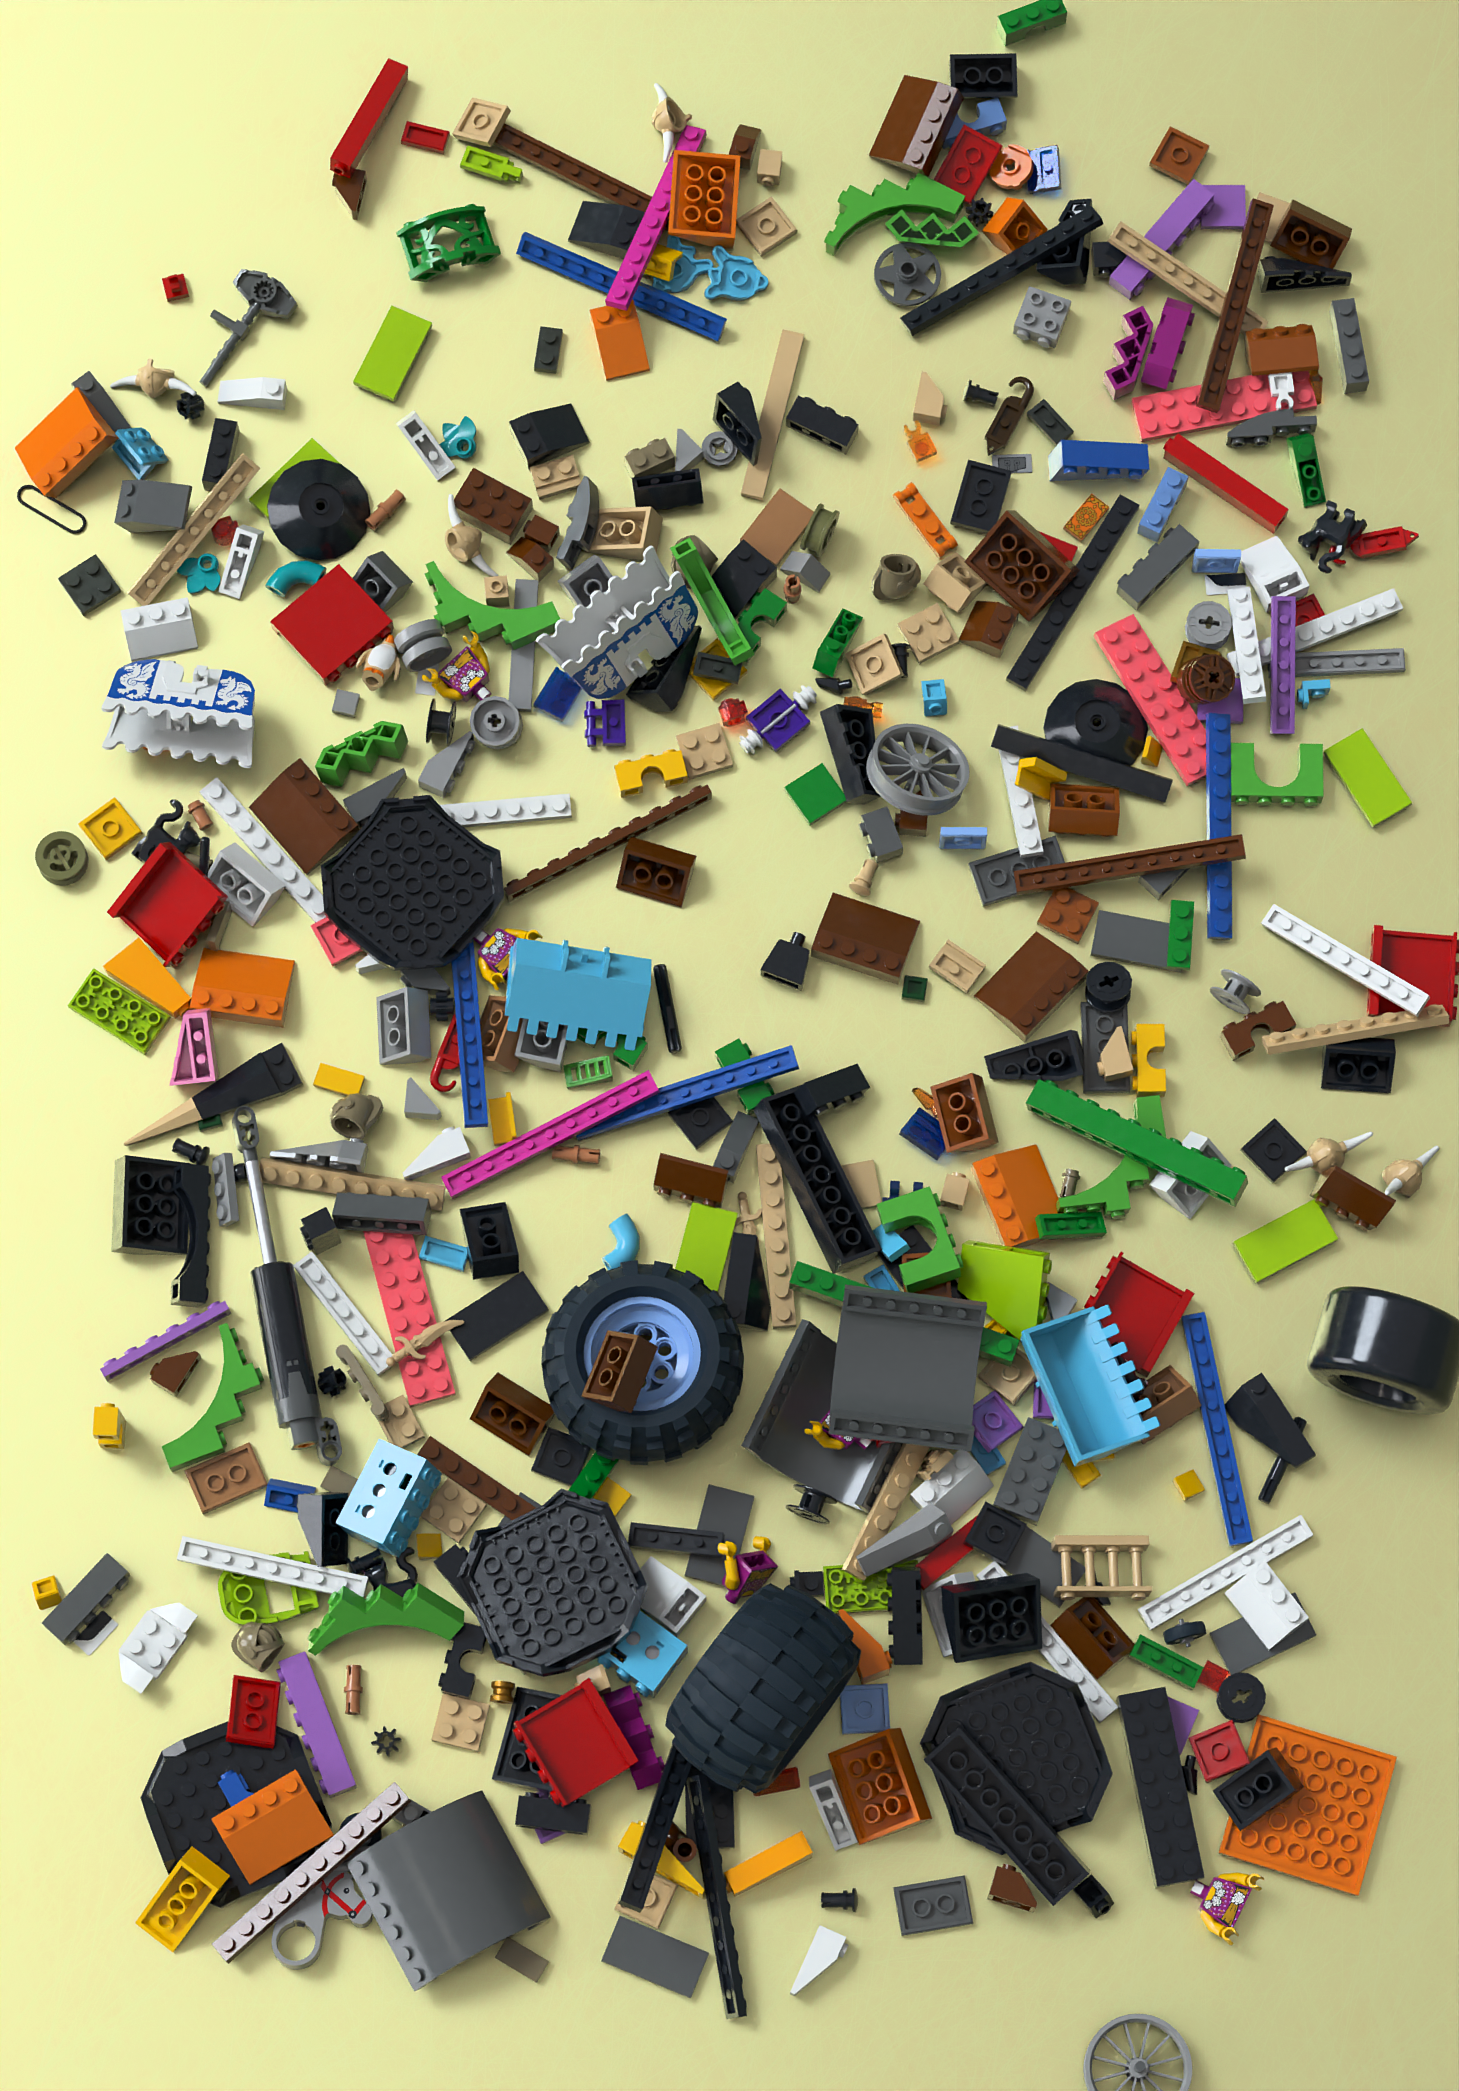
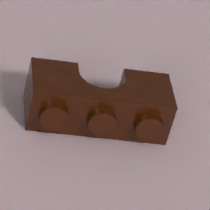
M1273 1001L1267 1004L1263 1011L1257 1014L1255 1011L1243 1017V1021L1237 1024L1231 1022L1224 1026L1220 1038L1234 1061L1254 1051L1255 1043L1251 1037L1252 1031L1265 1029L1270 1034L1273 1032L1282 1033L1295 1029L1296 1023L1284 1001L1279 1003Z

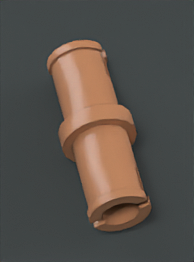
M396 489L384 502H380L377 505L378 508L365 520V523H367L370 529L375 531L387 518L393 516V512L406 498Z
M789 575L785 580L783 589L786 601L788 602L790 599V603L794 604L799 601L802 589L799 577L797 576L795 579V575Z
M557 1145L552 1150L553 1160L573 1161L574 1164H578V1162L599 1164L600 1149L580 1148V1145H574V1147Z
M347 1665L346 1686L344 1687V1693H346L345 1714L359 1715L360 1694L363 1693V1687L360 1686L361 1666L351 1665L350 1667V1665Z

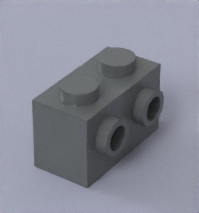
M887 806L861 815V823L858 825L861 835L863 837L866 836L869 844L866 846L870 857H875L876 862L879 863L903 854V846Z

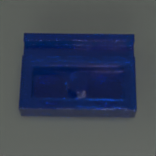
M1052 145L1035 148V150L1028 149L1027 152L1034 164L1032 175L1028 180V192L1033 194V192L1041 193L1060 190L1059 147Z
M555 667L533 706L563 722L582 688L566 672Z
M919 1107L901 1129L899 1135L935 1160H938L946 1150L939 1120Z

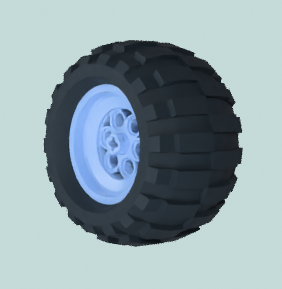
M638 1260L620 1262V1267L608 1271L602 1268L589 1275L588 1280L580 1287L574 1286L562 1299L563 1303L559 1310L552 1314L546 1329L545 1343L542 1346L541 1365L544 1386L557 1419L562 1421L569 1434L581 1445L589 1446L597 1452V1455L615 1461V1459L630 1461V1465H648V1462L664 1460L667 1463L682 1458L683 1453L693 1448L699 1449L712 1439V1434L719 1427L724 1426L733 1412V1406L737 1396L740 1395L743 1381L744 1354L741 1334L736 1320L732 1318L726 1302L717 1291L710 1290L704 1284V1280L692 1272L686 1270L684 1273L674 1269L673 1264L654 1261V1264H638ZM608 1330L639 1336H652L649 1342L658 1346L645 1379L646 1385L641 1388L632 1413L614 1410L581 1396ZM662 1346H668L671 1349V1353L667 1356H662L658 1353V1350ZM660 1369H664L668 1372V1376L665 1379H658L655 1373Z
M770 1583L758 1589L742 1605L716 1637L673 1700L665 1726L675 1736L672 1744L689 1763L722 1786L736 1792L744 1787L755 1794L766 1789L782 1773L806 1743L854 1674L859 1664L861 1650L852 1642L854 1637L853 1631L840 1616L812 1595L791 1585L786 1586L782 1590Z

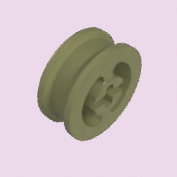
M820 503L806 527L800 549L806 550L808 548L816 552L817 557H821L834 533L840 512L837 510L834 512L826 510L824 505Z
M57 831L50 833L40 841L36 848V864L42 876L52 884L61 886L73 884L87 870V851L82 841L70 832ZM58 846L70 869H65L54 850L55 847Z

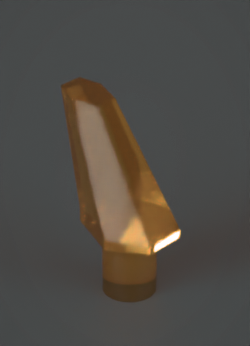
M1310 370L1308 381L1314 391L1317 405H1319L1322 398L1323 378L1318 373V370Z
M913 1088L912 1092L924 1108L931 1110L934 1118H938L933 1096L921 1088Z

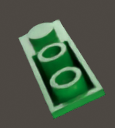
M1306 433L1286 438L1290 461L1303 506L1326 502L1314 436Z
M842 608L817 650L812 669L830 677L835 675L863 617Z

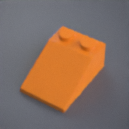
M634 300L631 301L627 311L610 306L590 309V320L606 381L650 371Z
M844 1609L838 1610V1616L854 1633L852 1642L861 1650L859 1664L856 1668L861 1684L863 1685L888 1676L890 1668H892L891 1664H893L888 1650L884 1652L882 1646Z

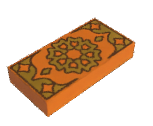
M1091 493L1063 529L1082 542L1109 510V506Z

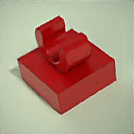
M175 274L162 278L167 302L189 297L184 274Z

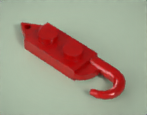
M1402 526L1363 533L1353 541L1350 547L1355 556L1368 558L1407 550L1406 547L1415 541L1419 534L1405 530ZM1331 545L1329 553L1335 552L1336 548ZM1337 559L1333 561L1338 565L1346 564L1345 560Z
M455 1014L452 1017L430 1074L431 1085L439 1092H448L457 1083L454 1080L450 1085L442 1086L438 1080L442 1069L454 1070L459 1066Z

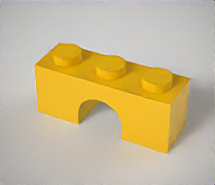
M671 749L664 751L662 755L654 756L649 754L642 756L640 760L631 761L627 759L620 761L618 765H614L621 798L643 793L642 779L649 773L659 774L664 780L665 788L688 783L687 771L681 750Z
M1136 1024L1135 1031H1131V1045H1135V1054L1131 1055V1063L1133 1068H1136V1076H1132V1090H1136V1097L1155 1095L1164 1097L1166 1093V1069L1153 1068L1147 1062L1149 1054L1164 1051V1024Z
M102 1403L101 1407H94L93 1436L95 1439H98L99 1446L101 1448L124 1449L126 1420L120 1409L111 1403Z

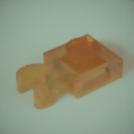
M916 420L914 421L916 430L910 431L907 425H904V434L911 438L907 441V446L916 463L936 455L937 450L928 432L920 433L921 425Z
M858 696L844 697L843 705L872 709L873 718H881L883 703H867V699H862Z

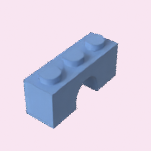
M999 98L978 103L976 111L978 119L975 122H963L957 113L942 148L952 147L964 124L984 136L999 135L1006 130L1007 119Z
M1170 467L1167 468L1139 523L1137 534L1158 543L1175 504L1177 505L1186 488L1187 475Z

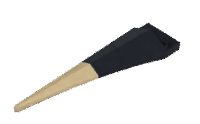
M280 1043L263 1053H258L125 1141L123 1145L129 1146L215 1115L235 1110L241 1106H248L282 1096L302 1086L303 1083L283 1043Z

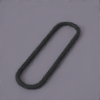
M24 485L18 490L17 499L22 505L26 506L27 508L31 509L32 511L36 512L42 517L48 519L49 521L53 522L54 524L58 525L64 530L73 534H77L85 529V517L81 513L75 511L74 509L70 508L69 506L65 505L64 503L60 502L55 498L45 496L50 500L54 501L55 503L59 504L60 506L64 507L65 509L79 516L83 521V525L80 529L71 530L68 527L57 522L56 520L52 519L51 517L47 516L46 514L42 513L41 511L37 510L36 508L30 506L29 504L21 500V491L26 488H31L37 491L38 493L42 494V492L37 487L33 485Z

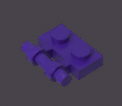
M625 699L602 700V709H595V702L587 701L586 710H584V719H586L587 727L584 730V737L587 739V747H595L596 738H603V746H626ZM602 718V728H596L595 719Z

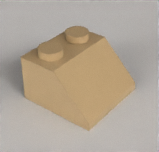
M957 552L937 563L923 584L933 595L941 598L950 609L959 612L975 599L986 587L987 583L964 562L965 559Z

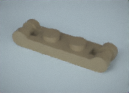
M347 1345L338 1346L336 1355L343 1364L349 1365L350 1370L347 1372L353 1382L356 1383L358 1381L362 1386L359 1392L366 1402L371 1401V1412L377 1420H387L389 1411L358 1360Z

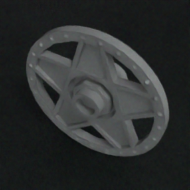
M899 243L889 247L880 255L874 269V280L878 291L888 301L900 306H915L924 303L935 294L941 280V268L935 255L926 247L916 243ZM906 248L918 250L924 253V255L912 259ZM893 252L894 265L880 268L883 260ZM933 264L936 271L934 284L925 275ZM880 281L894 284V297L883 288ZM912 290L926 294L918 299L906 300Z

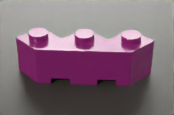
M1167 298L1150 353L1147 357L1141 382L1167 389L1169 382H1174L1177 370L1173 369L1178 354H1183L1186 342L1182 341L1187 325L1192 326L1195 313H1192L1193 304Z
M1143 306L1123 315L1121 326L1128 337L1114 343L1112 354L1118 366L1104 373L1103 383L1113 400L1134 391L1152 335L1153 322Z
M628 1685L604 1694L609 1712L639 1760L636 1765L629 1768L637 1790L659 1783L665 1765L662 1757H656L650 1740L654 1738L650 1724L645 1725L639 1707L643 1705L638 1692L633 1694L631 1686Z

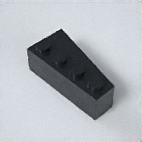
M836 704L821 711L820 715L846 801L866 804L881 797L871 785L866 770L867 758L875 743L872 709Z
M892 1567L891 1573H887V1586L892 1587V1597H888V1611H892L893 1621H888V1634L893 1635V1645H889V1654L891 1659H894V1665H922L921 1567Z

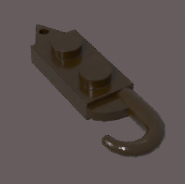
M1015 377L1009 383L1010 387L1015 383H1023L1026 390L1022 398L1010 396L1002 403L984 438L987 441L988 456L1001 448L1005 449L1033 396V384L1026 377Z

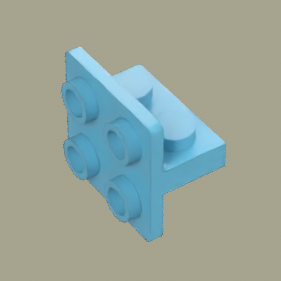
M142 427L118 429L115 432L119 439L112 446V449L137 479L144 480L156 464H164L169 460L165 456L164 450L156 445L146 429Z

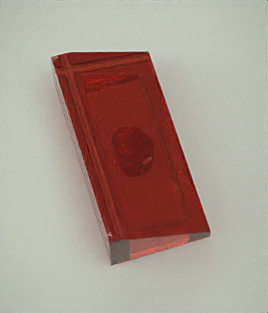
M798 1768L784 1769L769 1787L756 1794L753 1793V1795L761 1796L800 1788Z

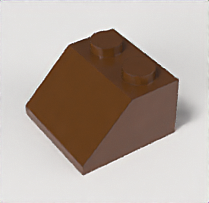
M976 601L959 637V642L1000 659L1018 621L1019 610L1000 602Z
M1003 1864L1002 1867L997 1866L987 1899L1034 1913L1037 1902L1021 1873L1016 1872L1017 1868L1011 1865Z

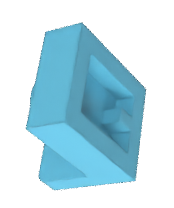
M944 679L921 681L924 715H946L947 697Z
M1330 679L1302 681L1300 689H1297V701L1302 702V709H1307L1309 696H1312V698H1323L1329 694L1331 688Z

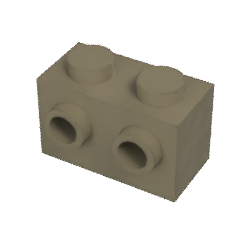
M665 438L661 440L654 439L646 447L641 449L635 448L624 456L625 467L631 479L633 477L660 474L675 467V456Z

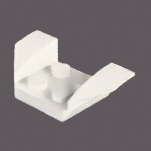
M181 1603L160 1606L147 1611L119 1649L122 1681L142 1694L152 1679L155 1681L160 1677L186 1641L188 1636L187 1630L198 1615Z

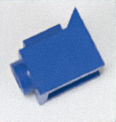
M233 1769L220 1776L222 1780L218 1784L231 1807L254 1794L248 1792L250 1789L241 1774L237 1775Z

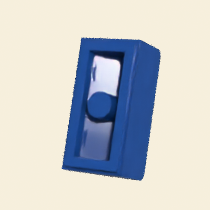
M271 1478L267 1484L264 1506L298 1513V1494L316 1493V1487Z

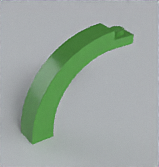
M689 537L671 547L670 550L734 666L754 656L752 648L731 614L691 538Z

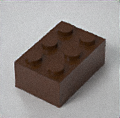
M475 468L471 470L454 498L455 507L460 519L509 545L512 544L533 509L532 498Z

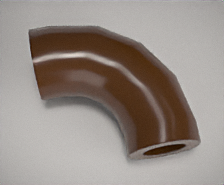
M672 1821L665 1846L677 1860L689 1862L696 1856V1844Z

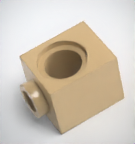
M760 149L757 183L765 186L779 185L782 151Z
M507 575L484 577L486 604L492 607L510 606Z
M953 1172L952 1175L947 1174L940 1199L941 1206L962 1211L970 1179H967L964 1174Z

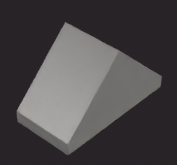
M677 429L675 472L690 470L703 460V450L683 429Z
M791 551L780 568V571L787 575H795V579L798 576L802 584L818 593L830 576V572L812 554Z
M410 1077L407 1080L405 1117L439 1120L442 1117L441 1111Z
M1048 1282L1050 1289L1046 1301L1052 1321L1069 1315L1074 1309L1077 1299Z

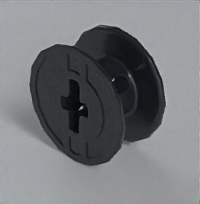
M435 698L432 699L426 728V743L430 742L432 733L447 735V746L451 744L456 719V702H453L450 712L436 710Z
M1103 962L1092 967L1086 978L1085 997L1087 1002L1094 1009L1104 1013H1113L1123 1009L1128 1004L1131 996L1132 978L1129 971L1124 966L1115 962Z
M794 1484L793 1488L803 1494L798 1506L789 1504L785 1508L810 1521L829 1524L830 1521L820 1515L824 1503L837 1504V1500L817 1489Z
M1238 1672L1228 1676L1222 1682L1217 1691L1216 1703L1219 1711L1226 1719L1233 1720L1236 1723H1245L1252 1721L1261 1712L1265 1704L1266 1693L1263 1684L1257 1677L1249 1673ZM1238 1692L1240 1695L1250 1694V1696L1245 1698V1703L1241 1700L1233 1703L1232 1700L1238 1696Z

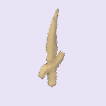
M740 1192L738 1194V1202L741 1216L737 1218L734 1230L742 1223V1233L756 1235L757 1227L754 1225V1221L761 1217L762 1209H759L756 1214L751 1215L748 1200L746 1199L747 1195L745 1192Z
M448 1320L439 1322L424 1329L421 1334L414 1335L410 1341L402 1336L396 1337L395 1340L402 1342L405 1347L394 1353L392 1357L387 1358L386 1364L393 1366L395 1362L398 1363L408 1355L419 1360L425 1359V1355L416 1352L418 1349L428 1347L442 1334L464 1324L465 1321Z

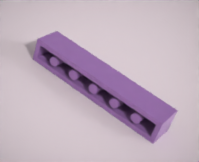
M1193 179L1144 237L1172 256V250L1184 243L1187 238L1186 234L1190 230L1194 231L1201 221V215L1203 213L1207 215L1213 209L1215 204L1212 202L1214 201L1215 194ZM1127 256L1110 275L1109 285L1130 300L1134 295L1138 296L1144 289V283L1148 278L1152 280L1156 274Z
M304 1651L279 1661L280 1668L276 1670L281 1683L286 1681L289 1690L285 1691L289 1705L294 1704L297 1713L293 1714L297 1726H303L306 1735H303L302 1739L306 1749L311 1748L314 1755L310 1760L314 1771H320L322 1776L319 1784L323 1794L328 1793L329 1797L333 1798L357 1788L306 1652Z

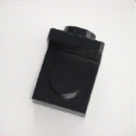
M794 1570V1577H790V1585L813 1597L824 1596L823 1571L799 1572V1570Z
M1092 1874L1073 1889L1095 1918L1106 1914L1114 1904L1109 1893Z

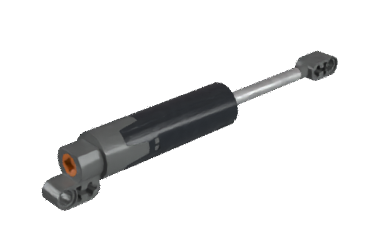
M241 1106L234 1113L232 1127L236 1147L240 1153H243L263 1259V1265L253 1268L250 1272L278 1427L287 1429L291 1450H302L316 1446L319 1461L325 1466H331L338 1462L342 1454L338 1426L333 1419L322 1418L294 1266L290 1262H277L256 1151L259 1133L255 1113L250 1107ZM240 1115H245V1116H247L248 1119H249V1122H247V1123H242V1122H240V1121L238 1120V1116H240ZM246 1131H248V1133H247L248 1141H252V1142H251V1145H248V1144H247V1141H244V1138H245V1135H246V1133H245ZM323 1426H325L327 1430H330L328 1434V1441L326 1442V1432L321 1431ZM327 1448L333 1449L336 1457H327L324 1450Z

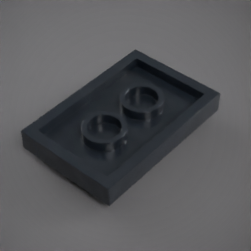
M968 460L950 524L987 534L999 519L1012 471Z

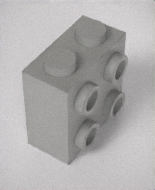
M1029 286L1015 321L1013 334L1022 340L1030 339L1035 341L1042 347L1055 348L1070 311L1071 300Z

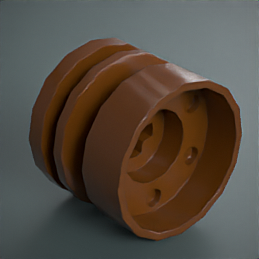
M1217 654L1195 657L1186 661L1179 669L1177 675V688L1181 696L1189 703L1195 705H1205L1223 700L1232 692L1235 684V672L1231 663Z

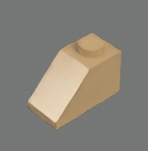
M922 371L913 412V421L939 426L940 419H945L947 405H943L944 396L927 372Z
M1122 1026L1116 1028L1100 1054L1099 1062L1096 1063L1099 1076L1103 1075L1105 1082L1132 1076L1133 1066Z
M603 1664L576 1676L578 1683L574 1684V1688L590 1678L600 1697L611 1692Z

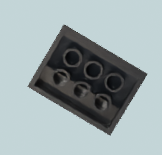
M124 1155L115 1160L111 1252L143 1255H187L188 1220L180 1199L173 1191L174 1168L185 1162Z
M1022 1573L941 1587L942 1611L955 1663L1042 1649L1039 1578L1029 1573Z
M517 1687L493 1772V1780L550 1795L551 1787L548 1782L544 1784L537 1773L540 1770L536 1762H530L525 1753V1750L528 1748L523 1741L519 1742L512 1730L515 1729V1721L523 1719L561 1695Z

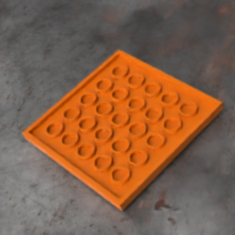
M1258 1714L1247 1750L1250 1763L1265 1751L1277 1747L1304 1788L1241 1831L1229 1816L1218 1854L1358 1896L1397 1757Z

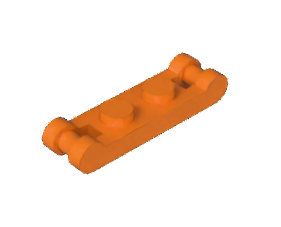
M912 482L906 485V489L903 491H897L893 494L896 503L938 558L945 555V551L948 549H954L958 546L955 538L950 535ZM911 496L914 501L908 504L906 499ZM940 538L944 540L941 544L936 542Z

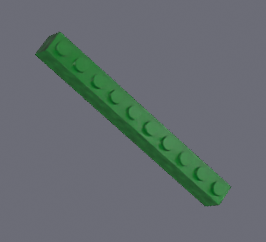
M1038 1079L1026 1101L1028 1111L1236 1207L1248 1185L1247 1175H1245L1243 1170L1237 1167L1229 1168L1220 1159L1215 1157L1210 1159L1196 1148H1186L1182 1146L1183 1144L1175 1138L1167 1139L1153 1128H1149V1130L1143 1128L1138 1121L1131 1118L1126 1120L1120 1117V1114L1115 1110L1100 1108L1097 1102L1091 1099L1085 1101L1079 1098V1095L1074 1091L1068 1089L1064 1091L1050 1080L1044 1082Z
M797 1261L789 1281V1289L842 1307L845 1285L873 1288ZM983 1327L979 1356L1011 1367L1020 1340Z

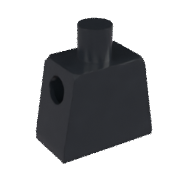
M793 932L789 942L779 939L761 967V976L802 991L810 950L802 947L806 936Z

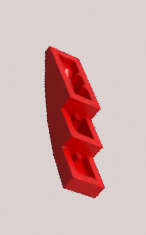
M977 1516L914 1566L921 1567V1588L923 1591L974 1551V1549L963 1544Z

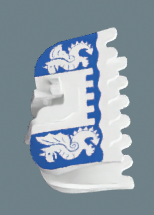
M653 546L645 549L642 563L638 564L635 561H631L626 565V575L623 578L612 576L608 581L609 588L606 592L594 591L590 596L591 603L589 606L585 607L582 604L575 606L572 611V620H558L555 624L556 631L554 635L549 636L547 633H543L536 639V642L555 659L561 668L589 696L596 699L611 698L619 694L637 677L641 678L648 672L645 664L638 656L644 649L655 660H660L663 657L667 658L675 649L683 644L695 626L698 608L686 588L681 573L675 571L669 577Z
M157 659L135 661L117 670L109 693L101 707L103 712L114 711L109 731L102 744L103 749L112 750L118 744H124L125 750L130 753H135L141 747H146L148 753L152 756H158L163 750H169L171 756L175 759L182 758L186 753H192L194 760L198 762L205 761L209 756H215L216 762L221 765L228 764L231 759H237L241 767H252V747L255 731V718L253 715L255 689L252 682L244 675L234 671L208 669V666L197 665L193 672L192 683L182 682L184 669L180 664H176V661Z

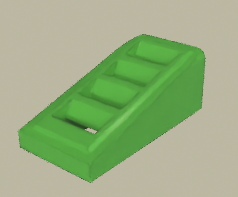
M609 1055L563 1065L567 1089L613 1081ZM599 1065H603L605 1074L600 1075ZM594 1066L596 1076L591 1077L590 1067ZM581 1068H585V1079H582ZM576 1069L577 1080L573 1081L571 1070Z

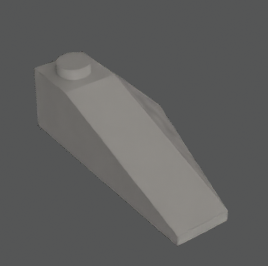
M350 1138V1141L340 1140L270 1151V1158L364 1173L368 1147L366 1143H363V1140Z
M930 1503L856 1556V1559L864 1575L870 1576L930 1554L951 1537L954 1530L946 1513Z

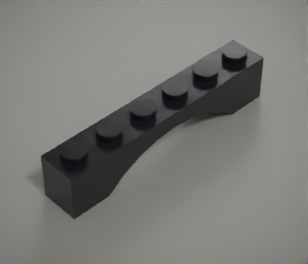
M182 1163L174 1168L173 1191L180 1199L186 1212L190 1240L185 1262L178 1275L171 1282V1305L197 1308L205 1304L208 1299L209 1291L206 1287V1278L209 1274L207 1255L210 1245L207 1242V1232L210 1229L208 1209L211 1204L210 1196H208V1187L211 1183L209 1166Z

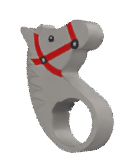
M331 1872L276 1921L272 1935V1949L277 1960L283 1966L293 1970H301L311 1966L318 1959L328 1918L337 1920L349 1919L358 1928H365L372 1922L373 1913L367 1902L355 1892L354 1878L351 1874L347 1872ZM296 1924L299 1927L306 1926L315 1936V1946L311 1954L298 1961H292L283 1957L278 1950V1942L281 1935L287 1929L295 1927Z

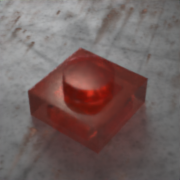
M1207 1660L1197 1683L1218 1693L1229 1671Z

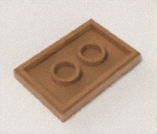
M779 488L740 538V542L744 539L777 567L806 530L814 511Z
M250 1442L184 1470L203 1515L267 1487V1481Z

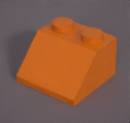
M1007 197L982 232L995 247L1008 255L1042 235L1048 229L1024 200Z

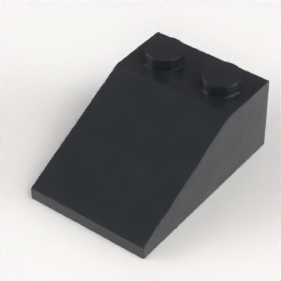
M583 201L568 242L624 260L645 212L625 205Z
M736 382L717 393L712 420L748 461L755 466L758 462L762 439L750 391L739 382Z
M571 403L530 412L509 421L510 433L528 470L530 467L543 464L590 443Z
M744 539L728 554L711 576L735 620L748 608L757 592L761 593L777 577V567Z
M506 1202L460 1209L473 1280L519 1273V1253Z
M316 1492L298 1494V1520L317 1567L346 1564V1559L348 1558V1533L338 1526L336 1521L348 1500V1493Z
M1276 1747L1265 1751L1214 1789L1213 1792L1241 1831L1303 1789L1304 1786Z

